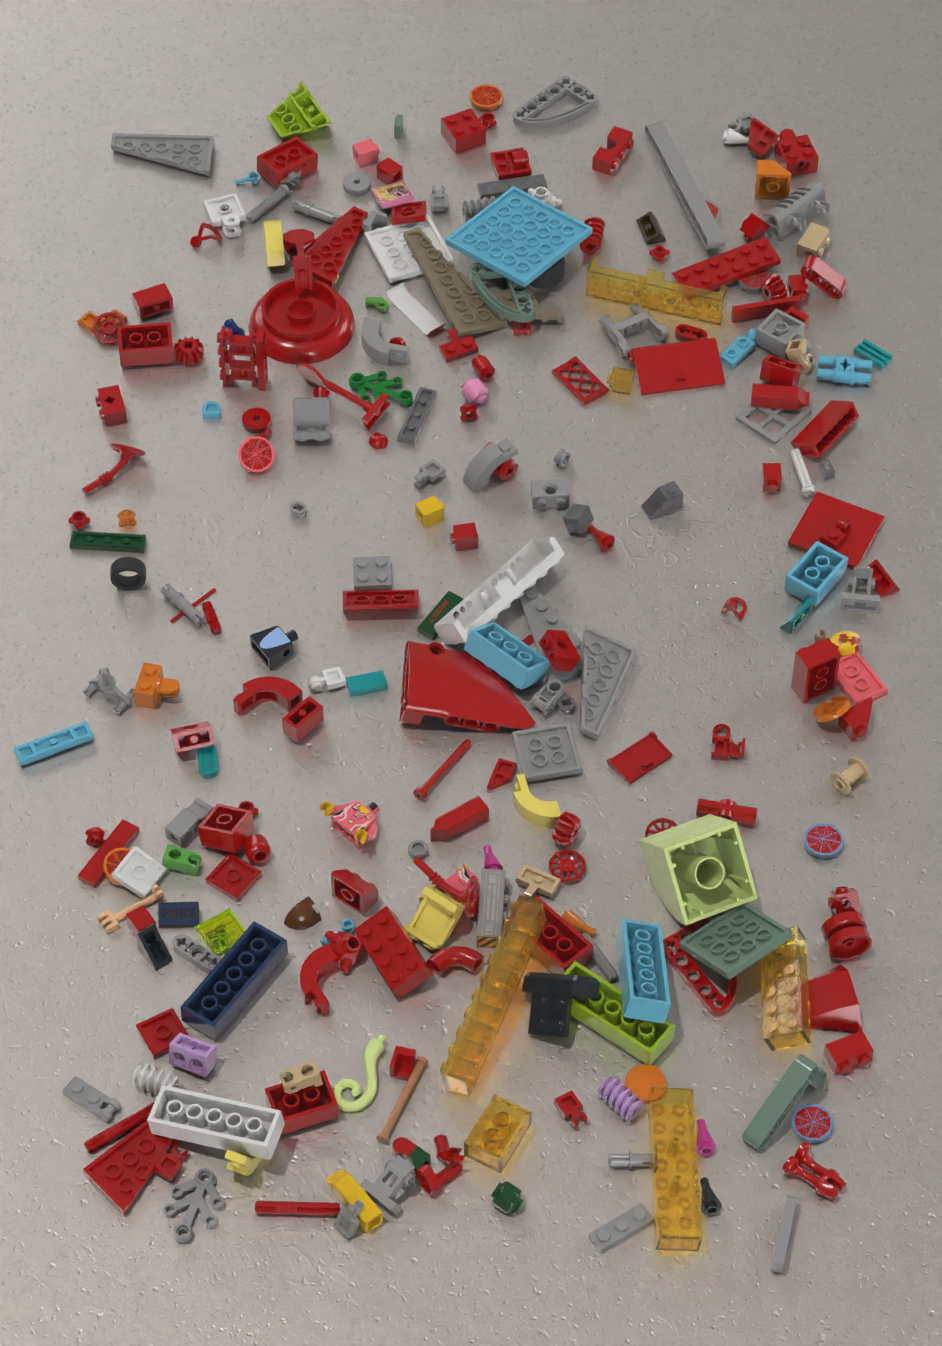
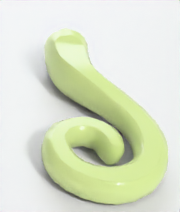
M380 1034L377 1039L372 1038L365 1048L363 1066L366 1076V1089L359 1099L346 1101L341 1096V1092L345 1088L352 1089L351 1096L353 1098L359 1096L361 1086L356 1080L346 1078L335 1084L333 1093L339 1110L347 1113L358 1112L367 1107L373 1100L378 1083L376 1061L385 1049L383 1044L386 1041L385 1036Z

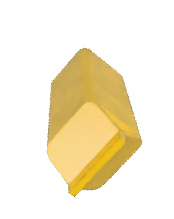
M342 1168L325 1179L332 1193L345 1208L349 1203L355 1205L358 1199L364 1204V1208L357 1215V1218L361 1221L359 1225L366 1233L383 1222V1212L349 1172L344 1171Z

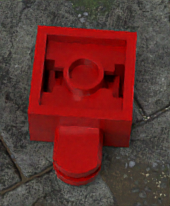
M792 129L782 130L779 140L775 141L774 157L777 163L791 173V177L817 172L819 156L808 135L796 137Z

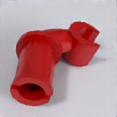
M440 1134L434 1137L433 1141L437 1149L436 1157L438 1160L446 1163L463 1162L465 1156L459 1155L463 1149L449 1148L446 1135Z

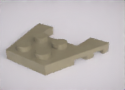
M528 284L527 289L535 309L534 319H541L542 322H548V320L564 322V315L559 307L541 310L532 292L540 289ZM509 288L498 293L497 299L500 303L516 310ZM515 289V291L517 292L523 291L521 289Z

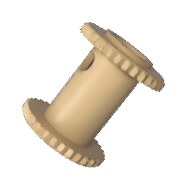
M850 757L848 760L849 766L841 773L834 771L830 774L831 784L843 795L850 794V785L857 779L867 780L869 778V770L866 764L857 757Z

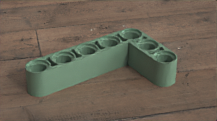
M798 1055L745 1129L742 1139L758 1151H761L808 1084L817 1089L824 1082L827 1073L804 1055Z

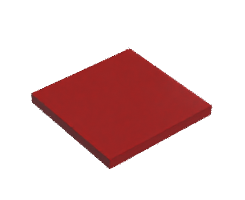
M817 491L791 535L787 546L807 552L816 541L820 542V536L830 526L836 528L837 522L841 518H846L850 520L852 526L845 533L846 539L835 551L848 558L847 568L854 570V567L861 564L883 524L885 516Z

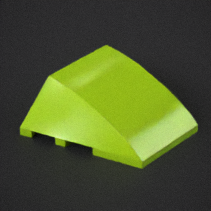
M303 81L298 84L299 87L294 92L291 91L288 94L289 97L283 103L280 102L267 116V119L282 140L292 139L296 136L300 137L332 124Z

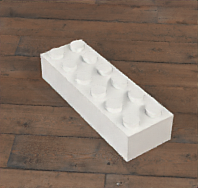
M165 1085L161 1086L147 1119L152 1134L223 1150L228 1149L236 1153L268 1160L272 1158L285 1125L280 1110Z

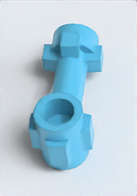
M351 919L343 920L341 922L342 928L338 931L355 934V923ZM323 935L322 939H320L322 946L327 943L330 944L329 940Z

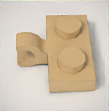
M524 864L516 877L517 884L527 887L524 892L526 897L523 900L526 903L533 899L537 892L552 898L561 882V879Z

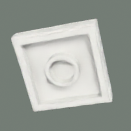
M134 846L114 870L111 877L144 899L151 891V887L166 872L167 868Z

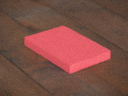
M858 651L852 655L840 657L836 684L844 695L848 697L853 706L870 697L875 700L888 694L887 687Z

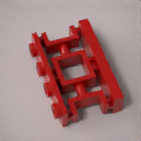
M222 326L221 332L217 333V343H220L218 345V355H221L219 358V368H222L220 370V380H223V387H227L228 383L234 386L235 380L252 381V387L256 388V385H258L259 391H266L268 366L265 329L258 328L257 333H254V330H250L249 336L233 335L232 328L226 331V326ZM234 355L249 356L250 361L235 360Z

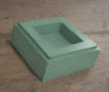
M397 115L394 124L395 139H401L403 115Z

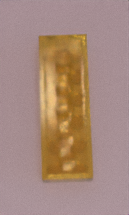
M798 926L787 928L791 930L793 937L760 959L763 1039L771 1051L811 1043L806 938Z

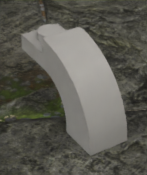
M507 438L496 445L491 442L472 459L465 471L463 483L473 493L488 486L489 478L493 471L500 464L516 456L518 449Z

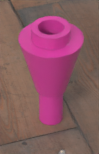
M485 845L483 847L485 853L484 869L503 870L502 865L492 853L491 846Z
M698 1119L695 1150L698 1154L709 1155L716 1150V1144L706 1129L705 1120Z

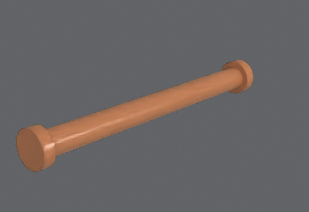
M418 1056L415 1060L416 1065L381 1133H378L376 1136L378 1142L382 1144L388 1143V1136L423 1068L428 1064V1060L425 1057Z

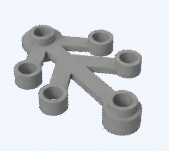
M202 1168L197 1171L193 1180L171 1188L172 1198L179 1201L173 1204L168 1203L164 1206L165 1217L173 1218L176 1216L177 1211L188 1207L183 1222L174 1227V1237L179 1242H186L191 1238V1224L197 1209L200 1210L207 1229L212 1230L217 1226V1218L212 1215L203 1199V1194L206 1190L211 1198L212 1209L214 1211H221L224 1208V1199L218 1195L213 1186L215 1174L210 1169ZM196 1188L194 1194L182 1199L185 1192ZM175 1191H180V1192H181V1193L178 1194V1195H177V1194H174ZM216 1202H221V1205L216 1206L214 1204ZM168 1209L174 1210L171 1213L166 1212ZM209 1220H213V1221H214V1223H212V1224H208L207 1222H208ZM181 1233L187 1234L185 1236H179Z

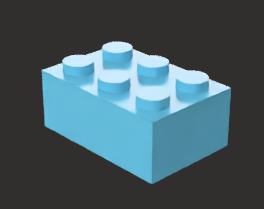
M816 541L786 575L784 590L803 601L810 597L813 598L812 606L817 607L846 573L848 558Z

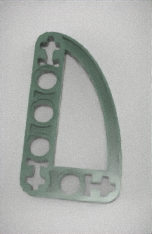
M481 263L470 265L469 278L474 289L485 304L494 312L516 322H530L534 319L535 309L527 286L523 287L505 277L516 310L511 309L494 298L481 281L505 276L491 271L490 268ZM515 289H521L523 291L517 292L515 291Z

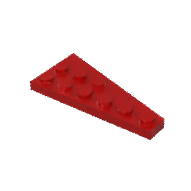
M353 206L304 249V255H311L312 277L333 287L362 230L363 220L368 217L367 212Z
M146 1120L83 1168V1173L125 1214L153 1174L154 1165L165 1152L169 1151L176 1139L152 1134Z

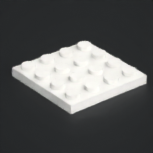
M428 214L424 222L389 225L364 232V238L389 283L423 274L403 237L405 231L420 228L432 241V245L443 253V257L454 265L453 256Z

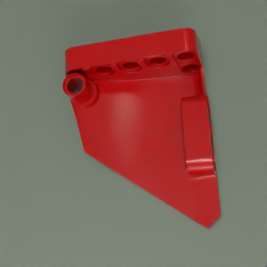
M407 641L404 651L399 722L417 725L421 723L424 715L444 718V722L449 725L486 732H495L500 726L526 730L535 725L536 722L513 692L491 668L486 667L479 659L466 653L445 649L438 642H432L428 645Z

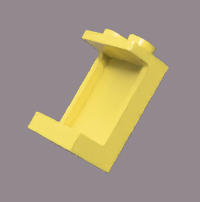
M425 886L422 894L425 896L409 925H405L404 928L411 938L415 940L420 939L425 942L423 945L428 949H443L465 906L435 887Z

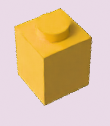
M434 495L415 504V516L424 528L444 519L445 507Z

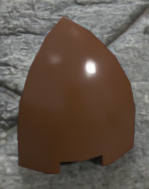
M308 896L288 912L284 925L294 930H305L314 926L322 919L320 913L313 909L312 905L315 903Z

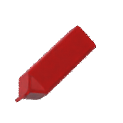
M753 383L751 407L799 410L805 406L809 407L810 392H805L801 387Z
M476 796L435 819L433 828L430 829V841L446 842L489 818L488 806L480 796Z

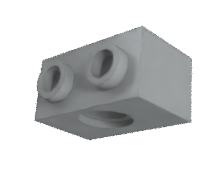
M568 478L531 480L532 509L569 507Z

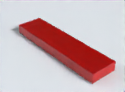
M797 295L732 306V323L765 318L775 309L784 312L793 306L800 310L801 297Z
M122 819L80 871L78 879L95 888L105 875L103 863L107 854L116 848H127L138 834L139 827Z

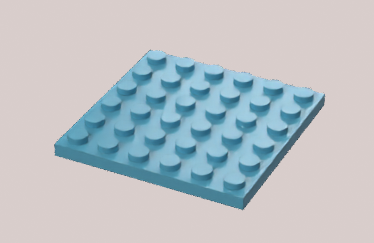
M513 186L445 239V244L517 284L526 287L593 233V228Z

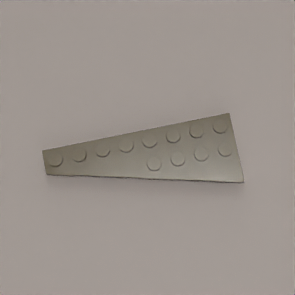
M420 228L404 232L403 237L452 328L455 329L458 338L505 328V320H501L497 313L485 304L476 293L473 285L461 272L458 273L453 268V264L443 257V253L432 245V241Z

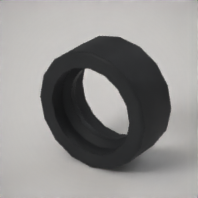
M134 557L119 558L111 565L110 580L119 589L136 590L145 584L146 566L141 560ZM124 571H133L138 574L134 576H123L119 573Z

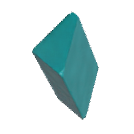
M810 597L801 602L781 624L780 628L790 634L793 633L811 612L813 598Z

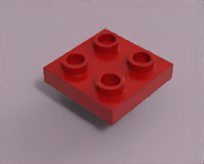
M523 147L490 153L498 180L531 175L532 170L529 165L528 152Z

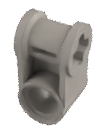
M556 678L550 679L533 696L530 706L542 710L546 716L551 714L558 705V700L564 696L563 682Z

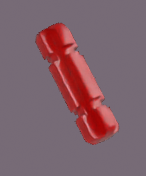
M210 601L203 602L202 609L211 632L214 634L220 632L221 625L214 608H212V603Z

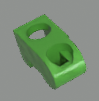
M167 845L162 859V865L167 868L166 871L174 869L188 875H196L202 862V857L199 854L172 845Z

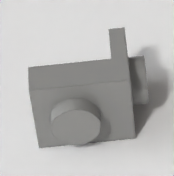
M371 210L367 219L363 220L362 229H364V232L375 230L376 226L381 228L387 226V214Z

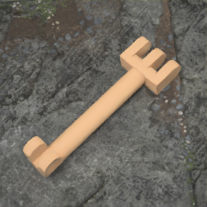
M154 884L151 887L152 895L112 915L110 910L99 914L97 919L101 922L105 931L111 933L119 929L118 921L125 918L127 913L142 905L146 907L164 897V893L160 890L158 884Z

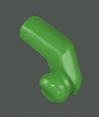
M382 297L365 298L366 306H375L382 312L389 308L388 302Z

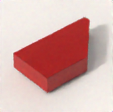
M498 758L488 782L487 790L510 783L516 771L517 763Z

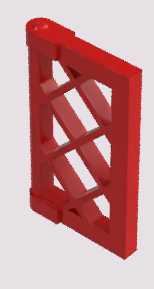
M576 356L552 370V374L583 405L609 392V388ZM574 365H577L580 369L571 368V367L574 366ZM563 371L568 372V376L564 377L561 373ZM570 372L581 373L580 378H571ZM583 374H586L590 379H582ZM570 382H578V388H575ZM581 383L591 384V389L580 388ZM596 384L600 389L593 390V385ZM581 393H590V395L584 397Z

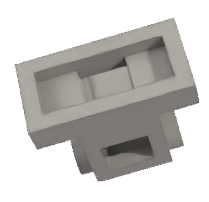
M857 565L854 567L853 575L849 576L848 587H851V593L842 592L840 610L878 613L880 596L871 595V589L875 588V578H872L873 569L870 566L861 568V565ZM855 591L866 592V594H856Z
M399 1155L395 1159H390L385 1164V1170L374 1184L367 1179H364L360 1184L361 1187L395 1214H398L402 1209L401 1206L394 1202L397 1193L404 1185L407 1187L411 1184L414 1185L416 1176L414 1165L408 1159L404 1160ZM392 1174H395L399 1178L390 1188L385 1182Z

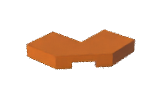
M115 309L111 311L120 315L125 323L128 321L127 316ZM88 311L77 320L78 325L93 333V323L98 316ZM107 316L108 320L112 321L113 317ZM104 317L103 319H101L100 321H102V322L104 323V322L106 321V320H105V317ZM118 318L115 319V324L120 322ZM97 323L96 327H102V325Z

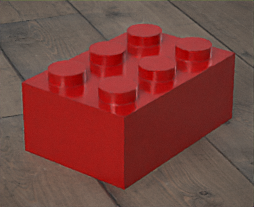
M171 322L117 326L121 367L174 363Z
M829 638L822 641L819 640L813 645L801 648L795 652L791 688L803 704L836 689L841 653Z
M325 1070L319 1072L323 1085L317 1087L312 1085L292 1094L285 1093L282 1083L264 1088L267 1107L280 1110L285 1125L281 1135L339 1117L338 1103Z

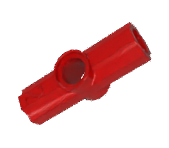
M699 798L696 816L703 817L711 814L737 823L755 826L758 808L737 805L731 799H722L718 802Z

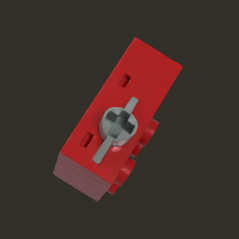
M297 136L257 156V172L276 189H278L279 185L283 184L297 186L300 178L318 169V154Z

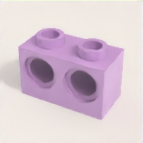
M179 1033L170 1043L169 1064L206 1077L215 1067L216 1046Z

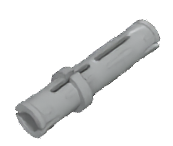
M295 198L293 200L295 204L292 203V209L332 224L342 217V215L316 207L311 202L306 203Z
M169 583L165 584L167 589L164 586L162 587L161 593L171 600V604L177 606L198 627L202 626L200 621L203 624L206 622V617L195 609L181 592L178 593Z

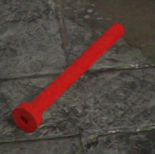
M464 740L422 787H417L413 791L414 796L418 800L423 801L427 797L426 793L470 747L471 740Z

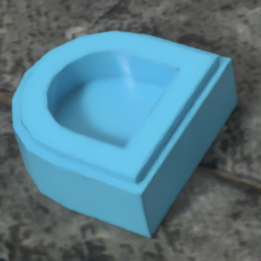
M215 401L206 402L202 408V419H221L219 403Z

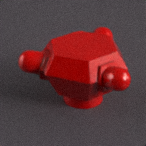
M327 931L325 937L329 940L330 947L338 957L341 971L348 973L352 964L355 965L364 952V945L356 934L338 931V933Z

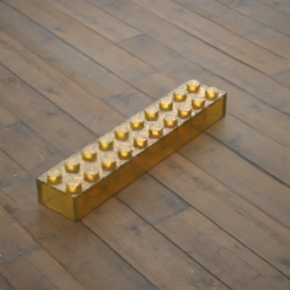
M519 895L517 901L513 902L509 919L505 920L503 925L504 931L502 936H498L496 940L495 952L490 954L487 970L481 974L480 986L478 990L475 989L473 992V1002L470 1007L466 1008L464 1013L465 1020L457 1029L455 1043H451L447 1061H444L441 1065L440 1073L446 1091L470 1098L546 923L544 907L541 901Z

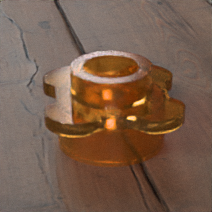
M129 509L122 510L117 515L120 520L118 525L120 527L135 526L137 523L134 518L136 513Z

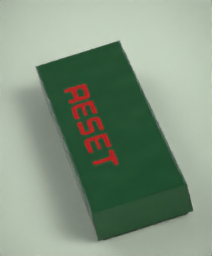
M448 591L417 627V632L434 639L438 635L434 625L464 598Z

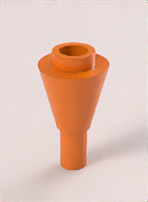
M571 909L569 912L565 911L562 915V918L579 932H587L591 937H594L597 930L586 925Z

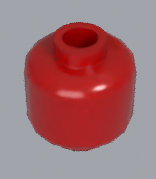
M252 834L243 842L244 853L251 863H262L269 858L271 848L263 835Z

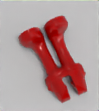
M804 1141L797 1149L795 1156L792 1155L787 1159L782 1167V1171L785 1174L796 1175L815 1187L814 1191L834 1200L838 1195V1191H842L846 1186L845 1181L834 1169L828 1170L815 1162L810 1156L811 1145ZM801 1165L813 1171L816 1175L819 1176V1178L809 1173Z

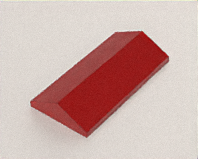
M418 589L343 591V611L419 609Z

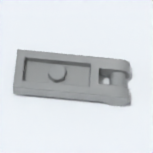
M77 1076L62 1090L64 1096L105 1122H109L112 1114L121 1108L119 1101L114 1098L111 1099Z

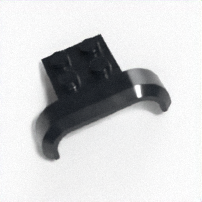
M528 972L523 976L522 992L532 993L528 1034L568 1038L572 996L599 999V981L596 978L586 976Z

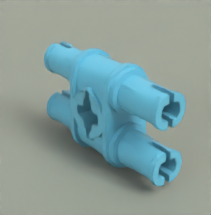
M819 354L818 366L834 367V370L818 368L816 379L830 380L835 384L838 382L854 385V383L870 385L871 373L855 372V370L871 372L873 360L857 359L855 356H839V354L835 356Z

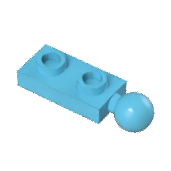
M750 329L747 332V337L741 334L720 354L721 362L734 368L755 348L756 329Z

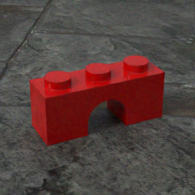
M614 126L607 136V149L599 147L593 156L592 170L611 176L614 170L618 169L620 161L625 159L627 151L632 149L634 144L632 139L633 132Z

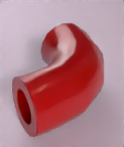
M451 946L433 954L427 960V964L437 975H442L448 968L453 966H462L471 972H475L482 964L484 955L468 947Z

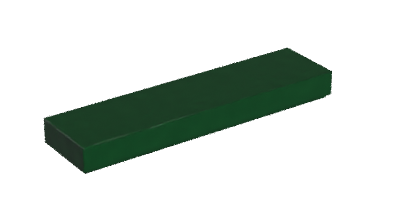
M72 531L70 549L144 553L146 535Z

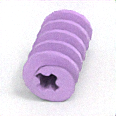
M608 1077L599 1086L597 1094L603 1096V1100L608 1102L611 1107H614V1110L620 1113V1116L625 1118L626 1121L633 1119L640 1111L644 1101L638 1100L636 1102L638 1096L636 1094L630 1096L632 1090L630 1088L625 1090V1083L619 1085L620 1078L612 1080V1077Z

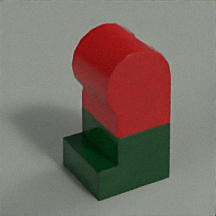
M399 1137L393 1141V1158L395 1159L399 1155L404 1160L408 1159L414 1165L415 1172L423 1165L431 1164L430 1154L407 1138Z

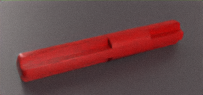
M155 1102L85 1141V1149L91 1153L145 1122Z
M256 1201L255 1213L338 1216L340 1212L339 1203Z

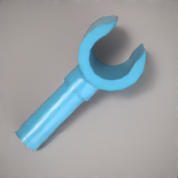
M251 171L248 177L235 180V183L237 185L251 181L256 185L260 183V180L257 178L259 175Z

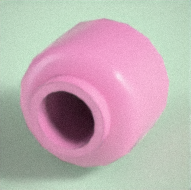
M469 378L462 384L461 394L471 404H481L487 399L488 388L480 379Z

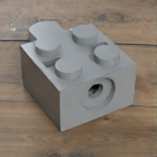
M775 309L756 329L755 344L785 359L787 357L785 350L789 341L804 338L806 324ZM806 339L808 343L806 349L810 354L812 342Z

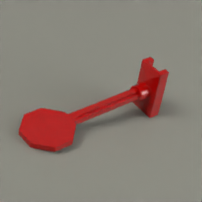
M306 229L290 230L283 234V241L285 244L297 248V256H293L295 291H299V288L313 290L311 255H304L303 246L315 241L314 232Z
M305 362L296 365L298 373L307 382L316 387L325 386L332 392L362 408L366 412L362 418L363 427L368 431L372 429L390 406V403L386 401L389 396L383 392L372 404L335 383L327 381L311 365Z

